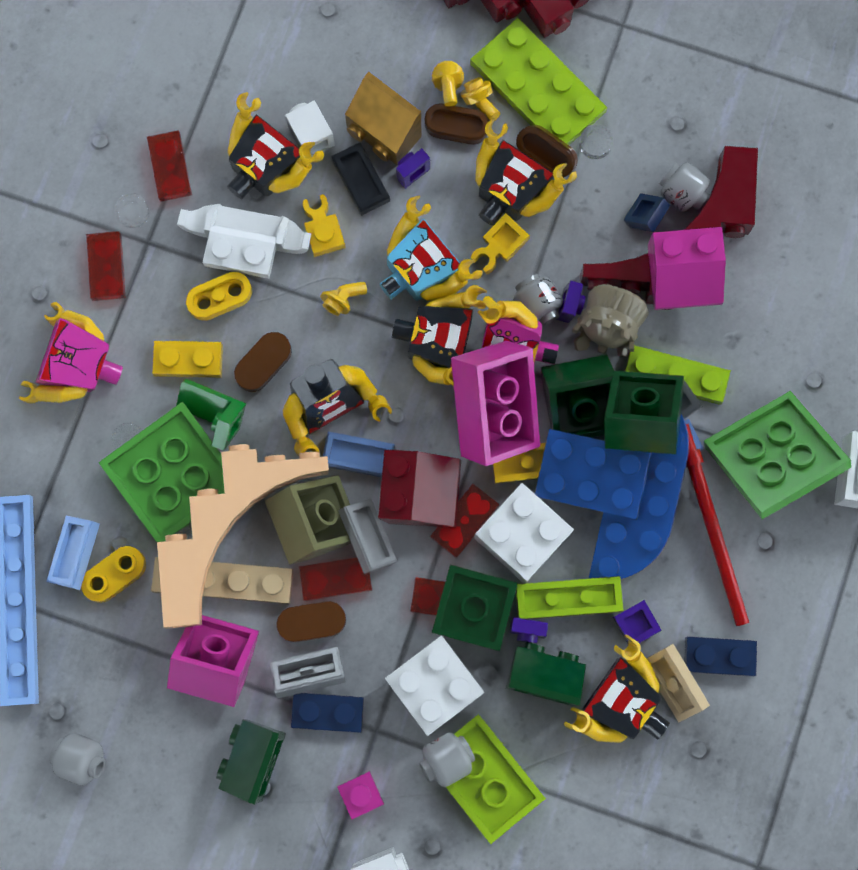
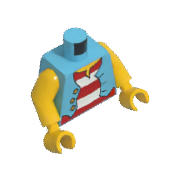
M420 195L411 197L407 201V212L404 213L395 227L387 248V266L393 274L382 281L380 287L391 300L406 289L416 301L422 298L432 301L457 293L467 285L468 279L477 280L483 274L482 270H476L470 274L469 267L472 263L476 262V259H465L459 262L424 218L419 222L418 217L428 214L431 209L428 203L422 207L421 211L417 210L416 202L420 199Z

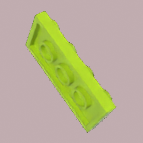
M519 18L515 19L470 59V65L486 81L489 80L491 86L530 125L544 127L568 145L574 142L607 111L608 107Z

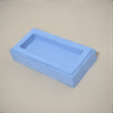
M66 515L46 582L76 590L81 589L99 529V523Z

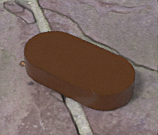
M443 103L431 106L425 113V128L435 138L474 145L481 143L487 137L485 127L489 120L479 110L459 106L447 107Z
M530 125L523 128L517 135V149L551 172L554 171L556 166L567 163V166L562 170L563 178L575 170L578 162L575 150L544 127Z
M279 332L265 334L238 362L235 367L234 376L236 382L243 390L256 392L263 389L291 357L292 348L287 337Z
M332 601L289 607L283 610L277 619L279 634L290 642L332 637L338 635L346 625L345 611L339 604Z

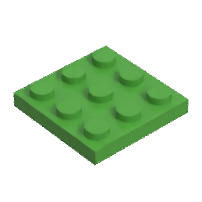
M791 391L704 440L705 449L761 519L768 517L851 468V459Z
M183 402L98 462L156 542H164L166 535L178 534L191 524L189 497L197 496L198 490L218 489V494H225L221 453L216 447L212 446L211 439Z

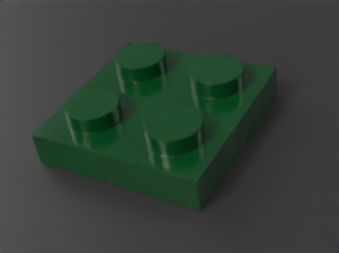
M450 564L432 633L500 652L518 583Z

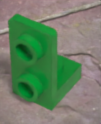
M189 379L182 381L176 406L183 402L192 415L211 422V431L215 432L212 446L224 451L240 430L246 403Z

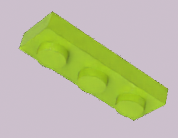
M634 345V352H629L625 368L626 372L684 376L685 382L697 399L721 405L724 401L731 370L636 345Z
M620 576L517 584L516 588L518 618L521 619L624 611Z

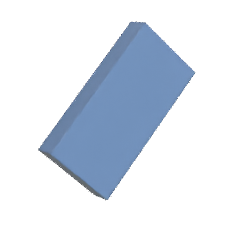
M328 431L323 457H328L329 468L382 478L384 450H394L395 444Z

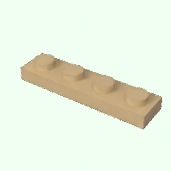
M155 557L151 586V592L161 593L158 557ZM212 562L208 570L203 597L290 604L293 569Z

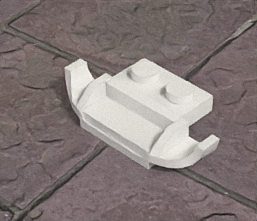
M221 204L204 206L194 211L181 209L177 223L181 229L189 233L208 238L202 262L205 267L270 279L276 251L293 254L305 253L308 251L311 233L304 232L295 222L284 216L278 217L222 206Z

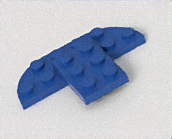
M682 414L676 454L605 449V441L549 429L535 495L539 498L603 512L589 579L617 576L623 579L632 576L650 565L667 544L674 523L689 453L688 430Z

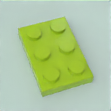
M478 714L454 733L457 737L462 735L474 754L475 761L471 763L472 771L469 775L446 788L487 841L492 844L546 798Z

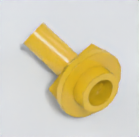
M443 61L434 67L432 82L435 88L443 92L444 105L447 107L455 106L457 104L456 90L461 87L464 81V72L457 63Z
M482 77L466 82L463 85L465 90L460 93L466 105L475 104L489 120L495 118L496 121L500 116V111L486 98L493 93L491 82L489 80L483 81Z
M363 281L344 284L336 290L324 291L320 295L324 302L322 305L333 315L348 314L351 310L348 297L366 295L367 285Z

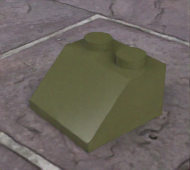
M339 475L290 485L265 500L289 565L316 558L351 544L338 512L341 508L350 505Z

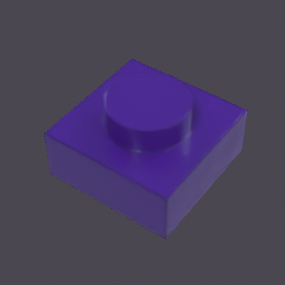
M422 148L415 154L413 152L406 154L397 164V180L405 189L430 170V157Z
M570 280L565 286L562 294L563 305L558 310L559 317L556 320L570 323L576 314L581 315L586 296L581 295L582 283Z
M645 600L613 617L623 637L629 635L639 643L662 631Z
M513 617L510 633L517 634V641L537 644L538 638H546L548 623Z

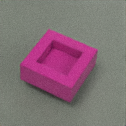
M370 771L337 786L351 820L384 805Z

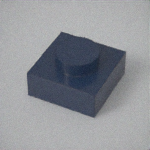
M640 193L624 221L630 228L654 232L669 209L670 204L664 197Z

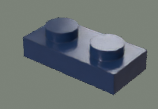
M687 636L685 637L684 662L691 673L754 677L756 676L757 641Z
M310 693L294 694L291 728L362 733L364 697Z

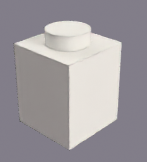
M315 100L308 104H297L285 115L288 128L299 148L303 143L315 142L310 151L312 157L316 151H325L335 146L333 133Z

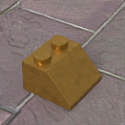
M368 72L364 76L345 113L347 131L357 141L362 142L365 140L373 147V152L380 159L386 162L391 160L397 165L422 137L421 111Z

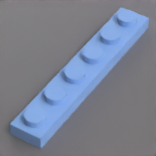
M33 496L0 497V706L39 704Z

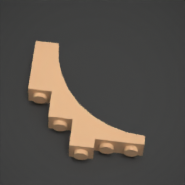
M248 444L229 446V451L221 452L225 494H218V489L198 490L197 496L189 497L193 539H187L186 534L166 535L164 542H157L163 628L170 629L202 625V597L208 570L219 545L232 526L254 504L277 489L303 479L328 475L327 456L320 457V452H305L299 454V459L286 460L285 455H271L264 457L265 462H258L257 450L250 449Z

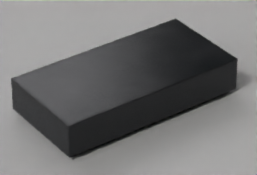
M361 142L331 156V160L361 216L390 202V196Z

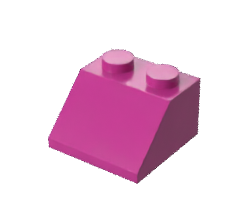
M722 227L652 233L647 246L654 310L722 305L724 303L726 266Z
M202 615V625L185 628L170 658L167 688L235 707L246 680L259 631Z

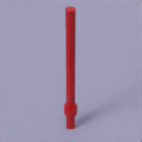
M688 423L686 426L689 436V453L686 467L691 477L736 626H741L750 622L701 466L704 460L700 449H696Z

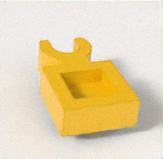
M324 194L320 195L322 205L318 209L310 208L308 200H303L305 214L313 219L312 221L305 222L304 225L306 232L311 233L310 245L314 257L346 248L336 214L326 216L329 206Z
M505 213L483 236V240L488 245L476 249L472 253L471 259H476L477 262L480 257H488L489 263L483 268V271L486 275L490 274L496 268V260L500 256L508 262L530 239V235Z

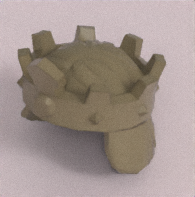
M609 284L594 286L588 293L586 309L577 318L578 322L572 329V332L575 334L580 332L579 337H576L574 340L575 350H587L592 341L598 344L597 352L606 354L608 348H616L617 355L620 357L627 355L628 348L630 352H634V342L638 338V328L648 316L646 303L636 294Z

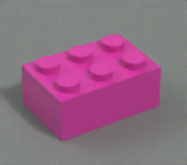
M503 341L452 357L451 363L461 457L488 466L540 447L533 348L510 341Z

